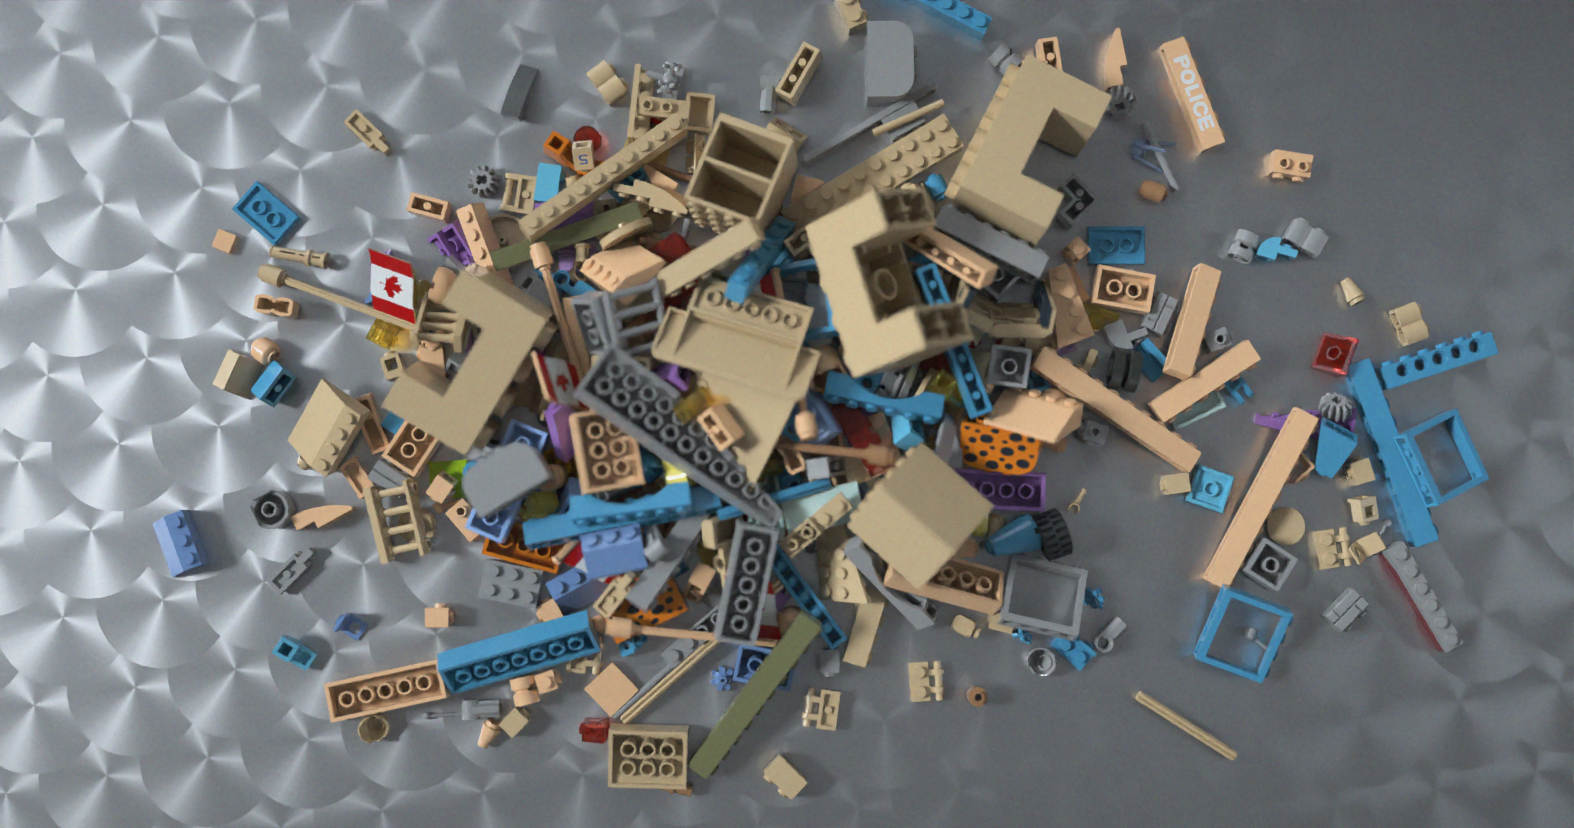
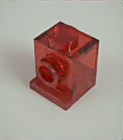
M586 717L579 726L582 742L605 744L609 737L610 718Z

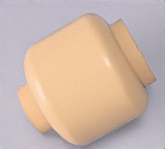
M261 337L252 343L251 356L263 365H270L273 359L278 361L280 358V347L271 339Z

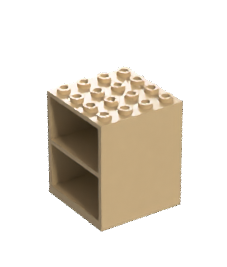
M720 112L684 196L694 224L705 228V226L710 227L715 233L723 234L746 219L755 218L761 231L765 234L779 213L798 167L794 139Z
M922 442L917 447L912 446L905 454L908 457H902L887 472L885 478L881 479L865 497L866 499L857 507L858 509L851 514L849 518L852 520L847 525L917 590L950 558L994 507Z

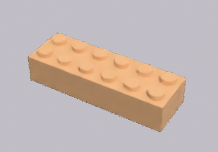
M950 557L917 590L886 562L884 586L993 615L1002 606L1004 571Z
M438 659L324 684L331 723L451 696L448 687L438 672Z

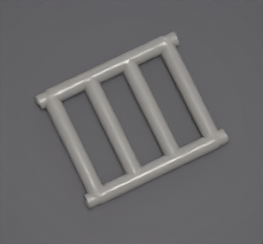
M657 278L651 279L649 283L611 293L609 291L602 292L612 343L620 350H622L620 339L660 328L665 313ZM652 290L654 302L614 312L613 300ZM656 309L658 321L618 332L616 320ZM654 342L627 349L623 352L630 357L650 352Z

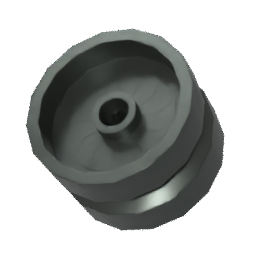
M1114 347L1111 351L1106 371V388L1117 390L1122 385L1123 391L1134 393L1141 378L1143 353L1131 350L1127 354L1124 348Z

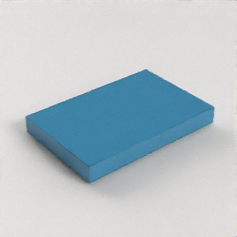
M258 181L250 187L232 208L234 212L274 246H277L301 219Z
M1145 226L1087 227V246L1091 249L1087 253V265H1145Z

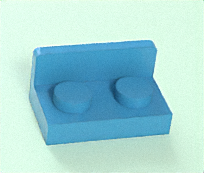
M1080 634L1075 641L1055 638L1050 646L1080 671L1093 656L1097 655L1093 651L1095 647L1087 640L1083 642L1079 639Z

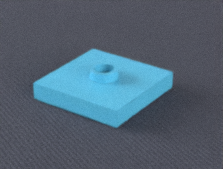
M1197 464L1190 484L1191 491L1187 493L1185 501L1223 513L1235 477Z

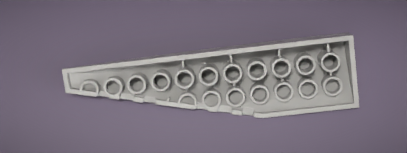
M612 343L608 344L572 395L709 491L767 527L774 529L783 515V511L768 494L761 490L757 482L755 485L753 481L749 482L741 489L738 487L746 480L744 475L746 469L741 464L739 465L733 458L734 455L727 448L722 451L718 449L698 421V416L691 410L692 407L687 402H684L679 396L678 391ZM748 485H754L751 495H748L746 492Z

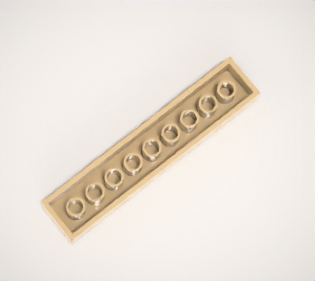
M942 114L780 211V215L796 223L794 234L813 219L817 221L874 190L900 188L962 151L964 145L945 114Z

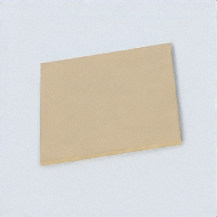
M703 373L700 380L706 381L707 389L703 392L695 389L689 402L690 405L692 399L698 398L702 402V407L699 410H691L699 418L709 408L721 402L725 405L745 433L733 445L727 447L739 465L741 464L746 469L744 472L746 480L738 487L741 489L745 484L752 481L755 485L797 400L788 399ZM754 485L747 486L746 492L748 495H751Z

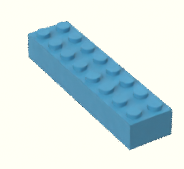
M584 610L437 653L438 672L453 695L601 652L599 633L588 610Z

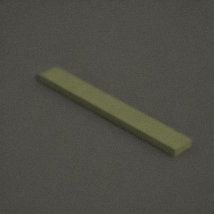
M637 201L547 232L533 243L527 239L490 252L496 271L532 259L530 246L535 243L545 242L546 246H549L550 252L618 229L620 223H631L641 219L642 215Z

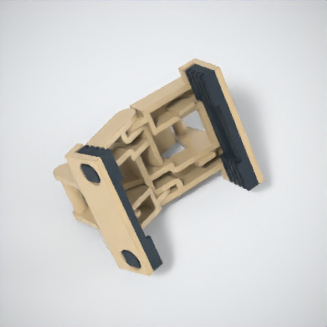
M953 274L950 280L951 302L962 301L974 338L966 342L968 348L978 347L982 342L984 333H988L989 337H997L996 345L1018 347L1023 342L1025 348L1032 349L1031 356H1033L1037 352L1041 338H1045L1047 334H1052L1057 310L1047 281H1036L1031 303H996L978 294L975 286Z

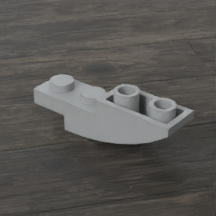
M718 604L689 630L714 632L720 605ZM678 638L660 655L673 669L706 640Z

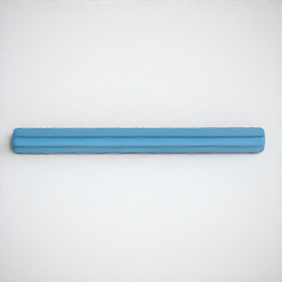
M822 478L768 495L776 504L829 489L831 488V482L829 478ZM733 505L717 510L721 521L745 514Z

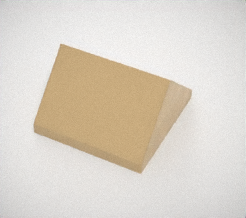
M228 349L213 384L224 391L249 399L252 392L251 388L257 382L264 365Z

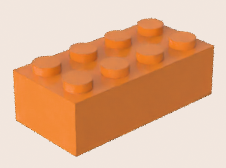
M514 522L506 543H499L486 537L481 554L559 574L562 562H560L561 565L555 564L552 561V556L555 557L567 543L529 550L525 545L523 524Z

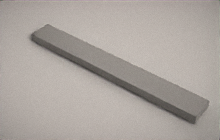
M934 81L802 156V162L805 166H809L880 125L881 120L912 102L918 103L934 94L937 85Z

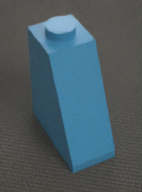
M1324 417L1320 421L1315 470L1321 476H1327L1332 479L1357 446L1358 435Z

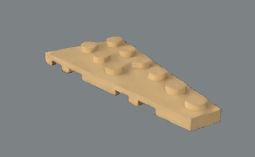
M847 524L827 528L817 537L819 600L860 604L872 603L870 596H867L865 589L867 585L865 579L861 577L860 570L843 554L848 540L851 539L846 529Z

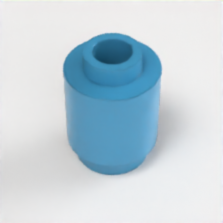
M935 172L926 178L925 185L932 198L936 199L937 202L946 199L947 197L944 193L948 185L942 174L937 175Z

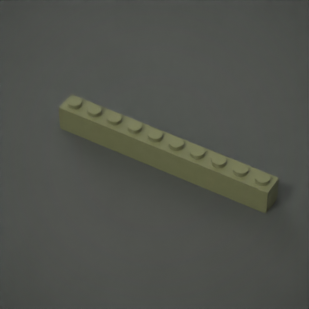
M804 609L800 611L689 758L687 767L704 779H707L710 774L713 776L719 768L717 764L721 759L724 761L730 754L729 749L732 745L736 746L742 737L740 734L743 730L747 731L753 723L752 718L755 714L758 716L765 707L763 705L765 701L772 699L776 693L774 689L777 685H782L785 682L787 672L790 669L794 670L799 663V656L807 653L812 639L816 640L822 632L821 621Z

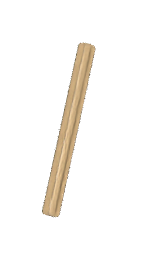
M1142 691L1137 693L1135 699L1231 761H1234L1237 757V751Z

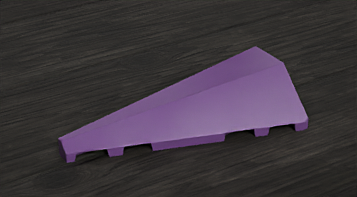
M459 219L427 238L429 243H434L440 249L439 253L442 256L446 255L449 257L453 255L465 267L475 263Z
M1352 408V414L1349 419H1346L1345 422L1338 420L1336 424L1354 433L1357 408ZM1307 410L1305 412L1319 418L1316 431L1309 436L1311 439L1318 440L1322 414L1319 413V410ZM1273 412L1269 416H1260V413H1256L1255 424L1281 430L1289 414L1279 415L1278 412Z

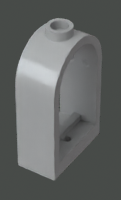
M943 407L940 419L942 423L934 453L948 465L957 425L954 418L948 415L946 408ZM922 420L924 441L922 443L926 445L929 432L935 424H926Z

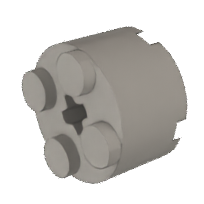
M265 490L258 493L253 498L250 507V516L254 523L266 529L283 528L292 521L290 517L296 514L293 499L286 492L278 490Z

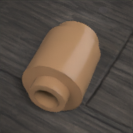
M1144 179L1138 194H1141L1143 198L1160 203L1161 200L1165 201L1169 190H1166L1167 185L1151 179Z
M975 685L967 691V700L973 706L981 707L986 704L988 694L982 687ZM976 694H981L979 700H975Z

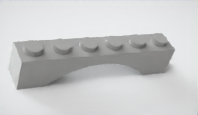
M859 536L848 540L843 554L917 630L935 624L940 609L929 598L884 586L885 566L880 555Z

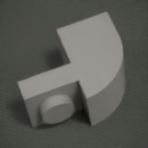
M1123 320L1101 328L1103 336L1110 347L1124 348L1126 351L1133 348L1131 341L1133 344L1144 340L1143 336L1148 335L1146 327L1127 333Z

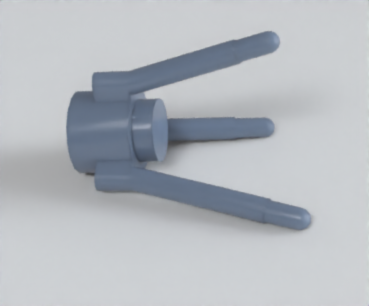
M1133 139L1129 153L1133 154L1132 158L1162 173L1163 170L1140 155H1145L1146 150L1166 153V149L1149 146L1148 140ZM1158 141L1160 146H1176V143Z

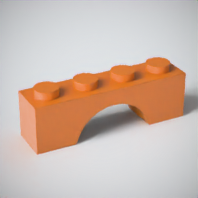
M553 130L543 145L544 154L573 172L579 173L581 177L589 173L590 171H575L572 154L573 144L570 140ZM595 160L594 168L602 164L604 161Z

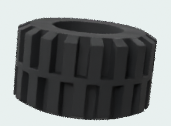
M1056 508L1032 516L1037 526L1034 528L1035 533L1040 534L1041 537L1040 549L1048 561L1072 554L1073 543L1063 516Z

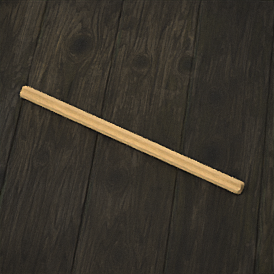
M779 579L772 583L774 595L784 587ZM706 641L628 709L620 717L623 723H630L721 642Z

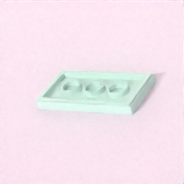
M857 481L832 486L823 491L782 502L788 535L840 491L853 505V508L829 527L850 523L852 519L849 517L861 504Z

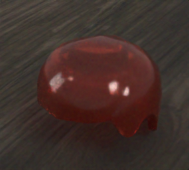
M582 126L575 131L573 142L592 140L594 153L602 146V136L595 128Z

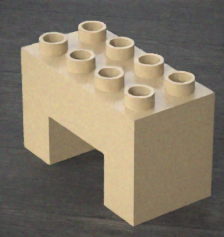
M1029 54L1026 55L1021 67L1010 63L944 195L953 200L951 205L958 208V212L964 215L965 213L971 214L976 217V221L980 223L987 222L993 226L994 230L999 232L1005 231L1011 235V238L1017 241L1018 239L1023 240L1029 244V247L1034 248L1047 230L1064 196L1021 174L1037 140L1040 139L1077 157L1096 130L1112 96Z
M924 188L874 190L805 226L809 237L808 248L816 259L821 275L820 285L823 292L828 296L833 312L832 323L840 334L845 350L844 361L852 371L853 378L904 369L974 339L962 301L922 306L902 242L937 226Z
M476 262L461 269L441 303L484 329L456 377L451 381L417 361L400 373L382 404V407L463 455H466L473 446L482 451L486 444L491 441L501 424L492 419L494 414L502 418L520 392L512 387L514 381L523 384L535 368L531 354L533 349L536 347L542 351L559 328L558 324L551 321L555 314L554 309Z

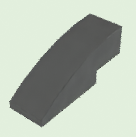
M522 64L519 65L500 112L503 117L521 122L526 105L528 106L538 69Z

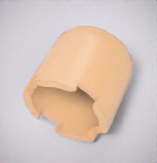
M816 345L810 349L819 351L821 354L809 386L813 392L822 391L824 394L829 371L846 375L847 372L834 348L828 345Z

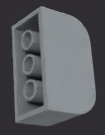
M867 21L865 31L866 106H891L911 93L913 82L916 81L918 73L917 64H914L917 57V46H914L911 29L903 22Z
M512 443L507 446L501 445L493 450L494 454L490 456L484 455L477 459V464L469 468L464 475L463 490L478 517L488 519L556 477L537 448L524 443Z

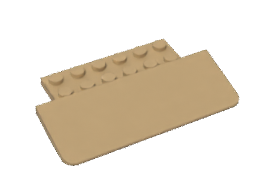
M710 277L705 279L699 278L687 312L672 307L668 308L652 346V354L655 358L788 399L801 400L805 397L821 354L819 351L802 347L814 308L754 290L743 305L725 297L727 282Z

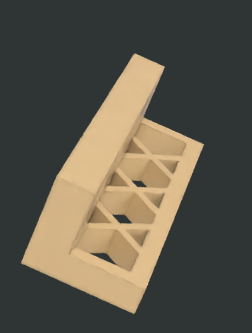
M636 63L627 133L629 144L650 131L651 117L637 116L638 96L653 97L655 79L649 78L646 75L648 70L642 69L641 64Z

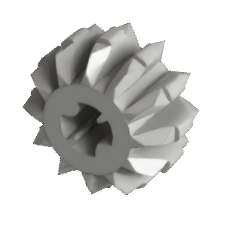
M1119 85L1117 89L1112 87L1110 92H1107L1112 97L1106 107L1107 113H1112L1113 118L1116 115H1120L1122 119L1123 114L1129 116L1131 111L1136 109L1137 98L1134 90L1129 91L1128 86L1121 89Z
M485 165L483 170L480 166H477V172L474 170L470 171L473 177H467V180L470 181L467 187L472 188L471 193L473 195L478 193V197L482 198L485 193L488 198L490 197V191L494 194L496 193L494 187H499L500 184L495 182L499 179V176L494 175L496 172L494 169L489 170V167ZM483 179L487 182L486 184H483L480 182V180Z
M1334 391L1333 394L1326 393L1325 396H1322L1318 410L1322 417L1328 418L1330 421L1333 420L1336 423L1338 420L1345 422L1352 414L1353 402L1349 399V396H1343V393L1337 394Z

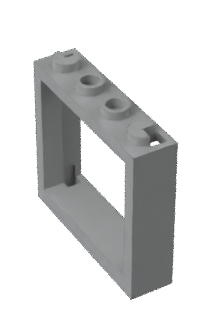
M1024 553L1011 554L1008 559L998 624L1075 641L1079 635L1088 570L1077 565L1067 566L1060 561H1046L1042 557H1028ZM1016 564L1079 579L1072 627L1008 612Z

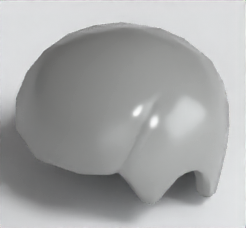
M1038 647L1028 654L1026 664L1033 674L1045 677L1051 675L1056 670L1057 658L1049 648Z

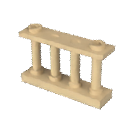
M425 292L424 298L420 299V311L415 328L410 332V342L414 343V350H418L420 341L450 342V344L454 345V352L462 353L470 321L458 313L429 312L430 309H451L444 305L427 301L429 292ZM426 320H446L456 322H454L453 324L426 322ZM423 330L451 331L453 333L432 334L423 333Z
M413 477L403 480V486L380 490L376 484L363 489L381 564L396 559L395 555L399 553L419 550L420 556H424L431 552V541L427 536L417 495L418 486L414 482ZM405 493L408 505L388 509L383 508L382 498ZM410 512L411 524L391 528L387 525L386 517ZM415 532L417 542L399 546L392 545L391 535Z

